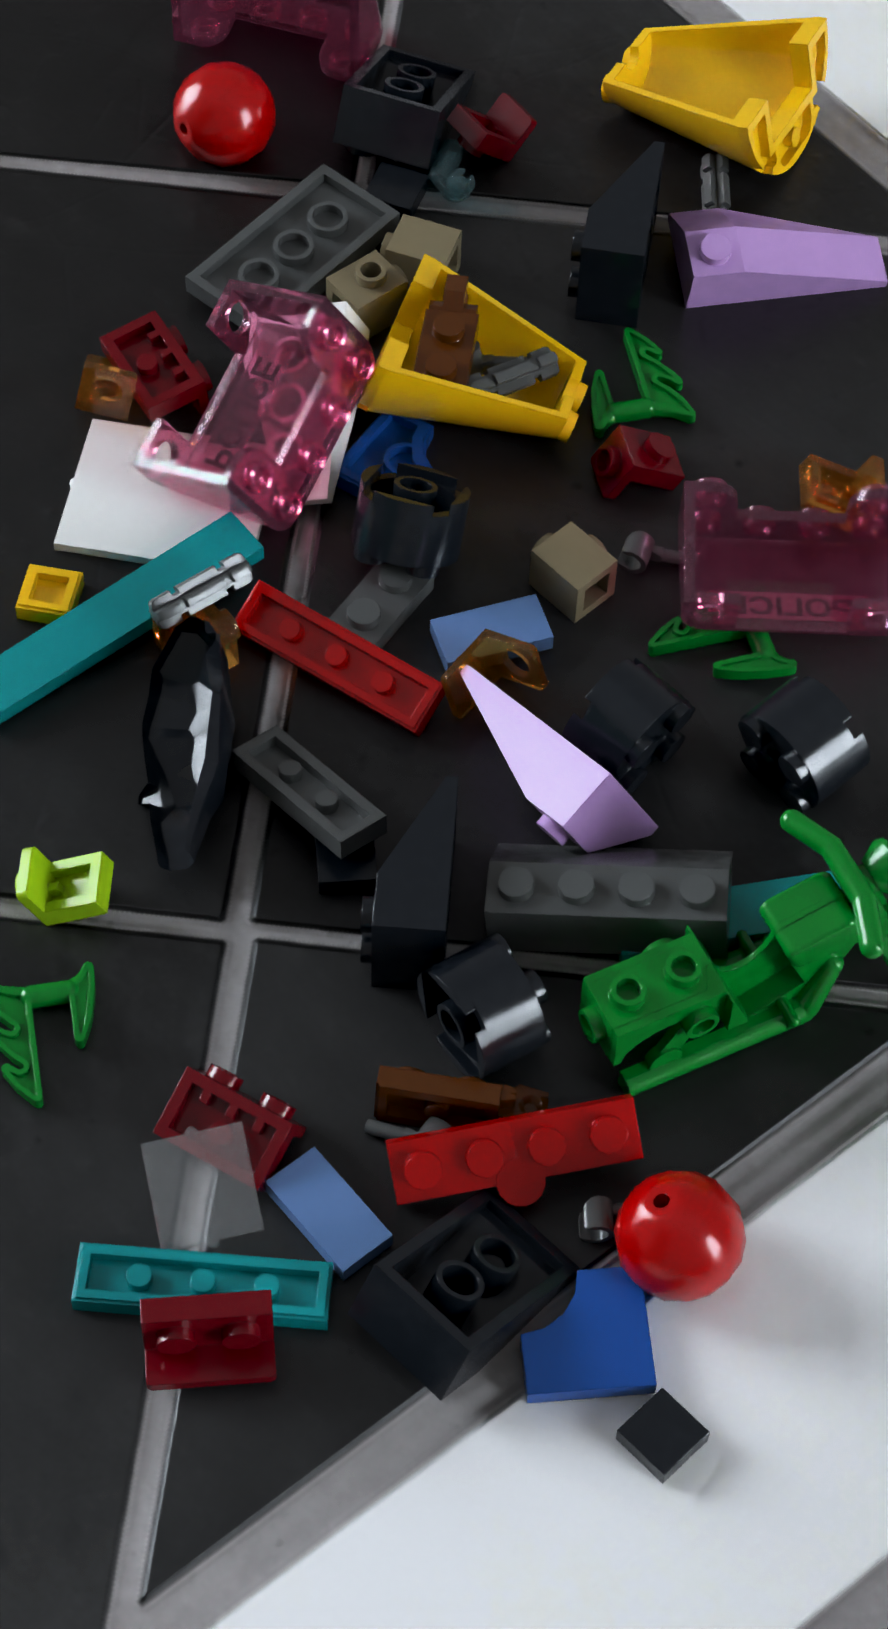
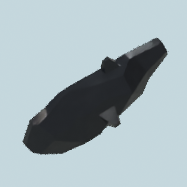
M193 616L188 617L174 628L152 668L149 696L142 722L143 748L148 783L139 794L138 804L150 806V822L158 864L161 868L169 871L188 869L195 862L209 821L223 802L227 770L233 768L231 750H233L232 740L236 723L232 706L228 659L220 640V634L216 633L210 622ZM192 764L194 779L188 780L178 776V773L183 768Z

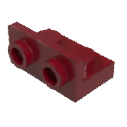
M155 310L99 337L103 353L150 422L191 402L201 416L211 412L207 392L213 389V385L208 372L199 360L193 363L186 355L188 354V349L180 331L175 325L167 328Z
M211 1063L207 1072L187 1066L152 1133L249 1187L264 1192L265 1181L273 1176L292 1138H302L307 1129L306 1126L292 1119L297 1109L266 1092H263L259 1101L239 1090L244 1082L242 1078Z
M271 1290L140 1299V1320L145 1349L146 1385L149 1390L272 1382L276 1379Z

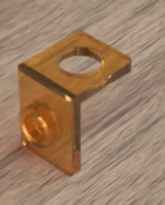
M94 354L87 355L75 409L127 421L138 375L132 371L113 367L106 357Z
M485 629L441 676V684L452 714L461 719L476 705L460 674V671L466 664L493 684L503 677L543 691L548 685L538 650L533 644ZM507 651L520 656L528 665L530 672L517 667L509 658Z

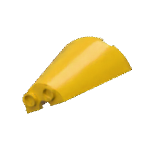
M808 17L644 28L630 47L625 50L622 63L617 62L612 70L605 75L601 86L602 100L605 103L622 107L757 172L769 175L782 174L795 164L804 151L818 116L820 107L813 104V97L817 93L816 81L825 82L828 58L827 18Z
M424 254L390 332L381 348L357 407L367 412L552 438L566 443L579 417V414L576 412L588 389V385L580 382L587 361L469 281L467 304L478 305L479 330L477 341L479 342L482 355L517 357L523 355L527 357V354L532 351L548 347L558 357L560 370L558 375L543 382H539L538 378H536L535 385L507 396H502L414 372L425 311L429 309L430 300L443 301L447 274L459 275L435 258Z

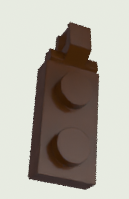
M447 274L443 301L430 300L429 309L425 311L414 372L468 386L479 330L478 305L467 304L469 276Z
M380 1065L376 1082L374 1117L379 1121L422 1127L429 1117L434 1116L444 1120L451 1127L545 1110L548 1108L549 1093L521 1084L513 1088L507 1084L503 1086L488 1083L472 1076L457 1078L426 1073L421 1069L410 1066L395 1068Z

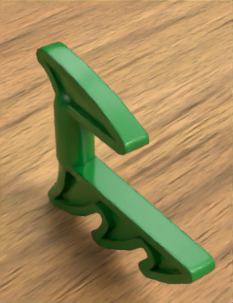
M625 328L623 342L641 399L613 402L604 372L600 369L596 370L590 396L591 421L594 435L597 438H601L604 436L607 428L613 424L645 420L652 417L673 418L693 424L696 418V411L678 393L683 388L682 378L661 363L662 349L634 329Z
M758 588L741 597L746 598L747 617L726 616V612L741 613L740 608H728L722 618L717 619V616L722 611V601L716 599L706 605L692 618L684 630H682V617L676 616L662 626L648 642V654L651 657L747 638L752 654L713 663L712 675L718 679H769L795 675L797 671V661L795 659L785 658L776 652L763 617L753 616L749 612V610H754L756 613L762 614L764 603L755 602L754 604H749V601L755 598L765 599L766 590L763 588ZM736 601L733 605H740V601Z
M85 962L79 973L69 980L34 984L26 987L0 985V1022L12 1030L0 1028V1052L13 1064L21 1068L18 1069L8 1063L3 1064L1 1067L2 1076L17 1094L35 1108H42L44 1106L33 1009L70 1004L75 1045L78 1049H83L86 1046L93 1024L96 980L92 962Z

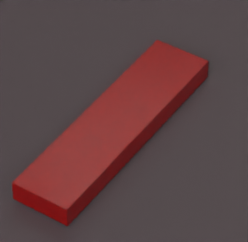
M261 580L257 581L230 625L238 634L420 737L448 691V688L438 680Z

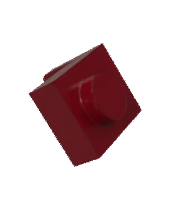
M502 93L486 115L457 104L446 119L460 133L457 141L469 153L478 158H481L485 153L508 163L537 125V121L507 93Z
M619 424L591 457V464L604 498L614 500L630 481L673 491L685 478L670 436L658 432H650Z

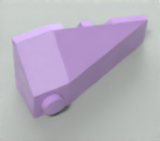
M721 208L669 213L668 215L685 308L886 287L888 283L879 240L876 236Z
M466 664L460 671L467 688L525 797L542 814L536 824L554 841L563 846L568 839H571L584 851L591 853L651 836L659 826L610 772L471 666Z

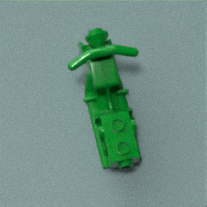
M788 809L780 817L781 828L820 854L838 884L831 874L819 872L766 900L760 906L759 913L770 929V932L764 937L752 941L745 930H739L736 933L738 948L728 952V959L711 958L690 926L686 925L684 936L675 940L668 937L659 939L648 945L641 954L583 977L580 1009L578 1010L580 1025L590 1043L595 1044L599 1042L613 1066L620 1064L625 1055L636 1045L653 1034L671 1026L657 1045L648 1051L644 1061L619 1071L618 1084L624 1094L630 1093L632 1096H635L810 1021L819 1012L844 966L843 958L858 942L861 954L864 957L876 959L883 953V960L888 967V903L883 894H888V841L884 838L873 840L861 860L862 864L858 866L840 838L800 811ZM721 1019L725 1027L708 1033L718 1025ZM689 1038H697L686 1043Z

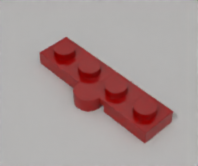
M630 1093L385 1140L397 1206L492 1187L497 1188L499 1195L507 1203L514 1206H528L535 1203L542 1196L546 1187V1177L644 1158L634 1098Z

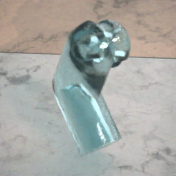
M447 139L443 141L428 175L430 181L446 200L459 203L469 198L470 193L475 188V178L471 174L466 179L463 176L466 169L458 168L464 157L465 149L457 140Z

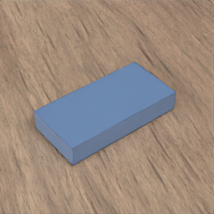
M536 594L430 620V634L447 675L460 672L466 664L476 668L553 648L554 636Z
M315 1146L265 1181L267 1194L327 1262H334V1271L343 1281L393 1245V1234Z

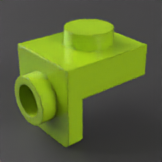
M35 846L22 849L19 872L15 877L16 898L46 926L107 914L114 862L103 851L51 862Z

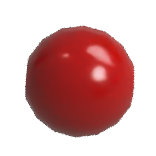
M230 61L207 63L188 75L175 95L173 101L175 132L185 148L198 160L220 167L241 165L263 151L276 126L274 97L264 80L253 69Z
M664 1171L649 1176L635 1186L618 1211L614 1227L620 1266L644 1292L663 1301L686 1302L713 1294L728 1282L742 1262L746 1244L745 1229L739 1205L715 1179L696 1171Z

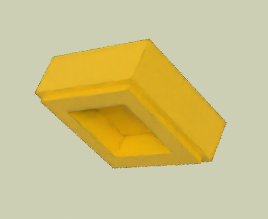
M29 564L15 606L17 619L50 624L77 607L85 585L83 572Z

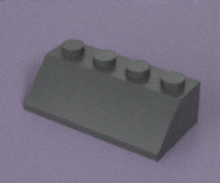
M499 843L489 861L484 906L487 937L495 932L499 933L506 940L510 949L516 951L621 955V951L642 953L648 945L662 938L668 937L673 940L685 935L686 925H689L711 958L728 959L733 851L609 847L587 853L579 846Z

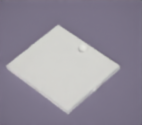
M92 419L75 476L69 483L71 489L53 543L54 550L146 564L230 511L258 540L263 521L269 514L267 506L273 487L264 449L266 445L243 442L240 447L230 450L222 447L216 437ZM223 439L225 443L235 445L238 442L236 440ZM222 451H229L234 455L228 472L205 464L206 458L215 461ZM223 456L219 463L226 466L229 458Z

